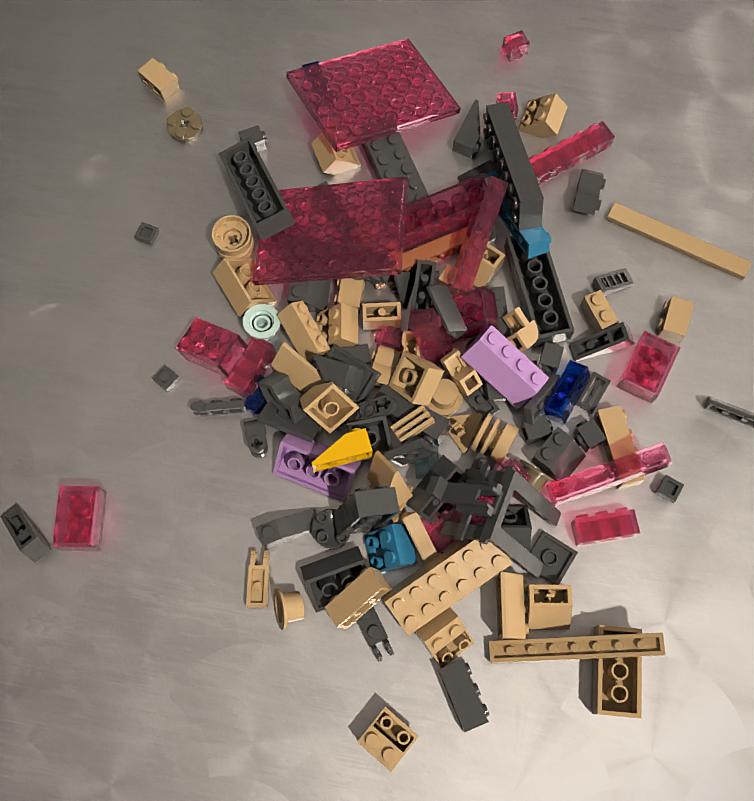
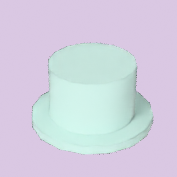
M257 304L250 307L243 317V327L246 333L258 341L270 340L278 332L281 325L277 316L278 311L266 304Z

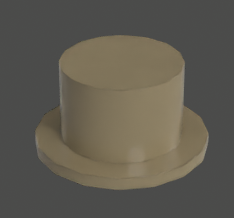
M522 459L519 461L524 464L519 474L539 492H541L548 480L554 483L555 479Z

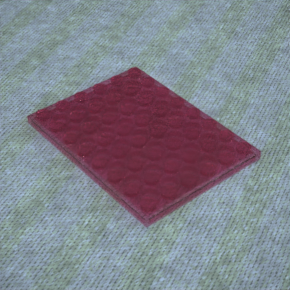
M409 38L286 72L287 80L335 152L459 114L461 107Z
M408 177L278 190L296 224L263 241L259 238L252 280L254 285L401 274L409 187Z

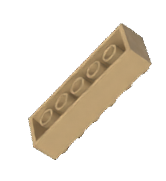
M463 539V541H459L394 586L383 599L409 636L513 563L505 553L490 542L488 544H480L476 540Z

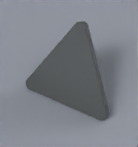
M394 272V278L389 282V284L396 286L391 292L394 294L399 293L403 308L408 306L416 272Z

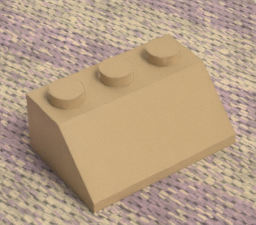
M223 258L212 272L239 317H244L245 312L257 304L271 306L277 302L251 258Z
M284 342L271 363L273 372L288 375L295 389L302 394L308 392L315 385L325 383L322 374L287 343Z
M500 572L496 577L498 640L526 639V635H529V625L525 623V614H528V603L524 601V593H527V581L523 580V575Z

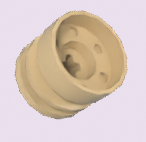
M229 215L220 218L214 224L212 239L221 259L249 258L251 256L254 242L251 228L246 220L239 216Z
M489 413L478 426L473 436L470 450L475 452L478 446L481 445L483 447L480 453L484 454L487 449L491 450L489 458L501 465L520 428L507 423L503 429H500L501 419L497 418L494 425L490 423L494 415Z

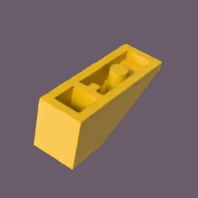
M366 428L350 430L349 433H346L312 462L313 473L371 458L373 450Z

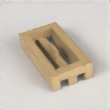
M421 405L390 426L400 443L404 444L435 423V420L425 409L424 405ZM425 418L428 419V420H426L425 422H423L422 424H420L419 426H417L416 428H414L413 430H411L410 432H408L407 434H405L404 436L401 437V434H403V433L406 432L407 430H409V429H411L412 427H414L417 423H419L420 421H422V420L425 419Z

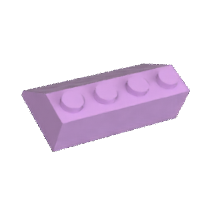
M492 325L484 328L460 356L465 363L475 369L487 383L516 409H519L537 394L549 379L544 372Z
M287 433L280 442L272 474L344 502V500H347L354 484L361 461L313 473L312 462L325 452L329 446L314 440L311 443Z

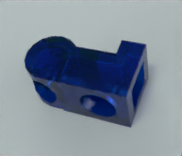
M259 375L256 379L258 387L254 393L245 400L248 411L253 415L260 414L267 404L258 382L265 378L262 375Z

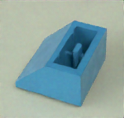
M391 524L364 535L370 567L385 573L417 564L413 541L405 524Z

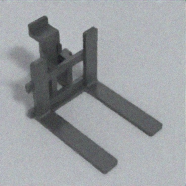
M482 464L481 469H466L465 473L467 476L463 479V482L466 484L451 483L441 476H431L425 494L432 495L439 502L457 505L455 510L463 514L460 523L445 521L441 530L443 536L454 537L455 540L463 541V539L476 540L480 544H488L490 542L534 578L540 577L543 563L501 528V524L513 491L552 526H557L561 512L515 470L514 466H506L505 471L490 470L491 466L489 464ZM479 496L495 497L492 506L487 501H478ZM472 515L487 517L485 525L469 524Z

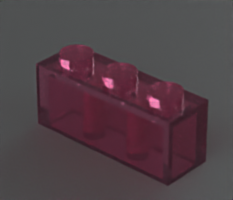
M434 308L411 311L409 327L425 360L434 364L441 363L440 359L453 350V345L448 341L447 333L441 325V317L437 315Z
M252 337L225 379L224 384L226 388L244 398H247L249 394L251 395L256 389L258 379L263 378L268 363H272L276 356L274 345L263 339Z
M627 507L615 509L614 513L600 511L595 513L596 516L588 517V514L578 515L571 522L576 547L635 537L640 534L635 510H628Z

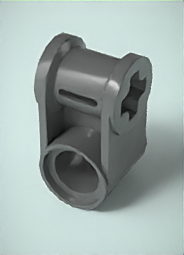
M257 419L244 422L245 435L251 454L256 458L266 456L268 445L265 424L257 422Z

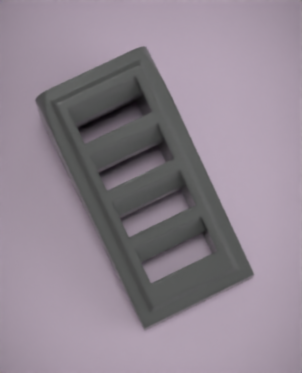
M626 268L599 275L592 282L596 291L602 290L604 296L634 285ZM621 275H624L627 282L623 281ZM615 277L618 278L621 284L617 283Z

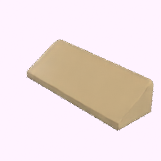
M402 513L401 518L426 565L439 555L418 513Z

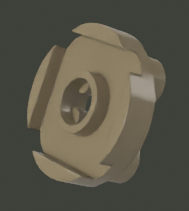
M190 107L177 110L167 118L169 134L175 141L179 142L180 140L189 143L199 138L202 133V119ZM185 123L188 124L187 128L181 127Z

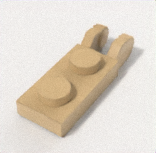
M251 550L250 565H248L247 608H268L269 550H264L263 565H256L257 550Z

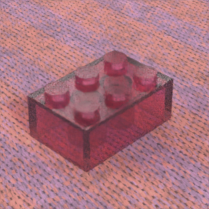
M485 286L453 296L468 329L466 333L458 338H454L446 333L435 309L437 337L448 344L479 335L484 328L490 325L499 329L495 293Z
M196 317L175 349L186 360L228 378L248 348V345L238 334Z
M644 331L616 387L652 404L659 396L681 347Z
M59 486L52 547L61 551H101L107 491L100 486Z

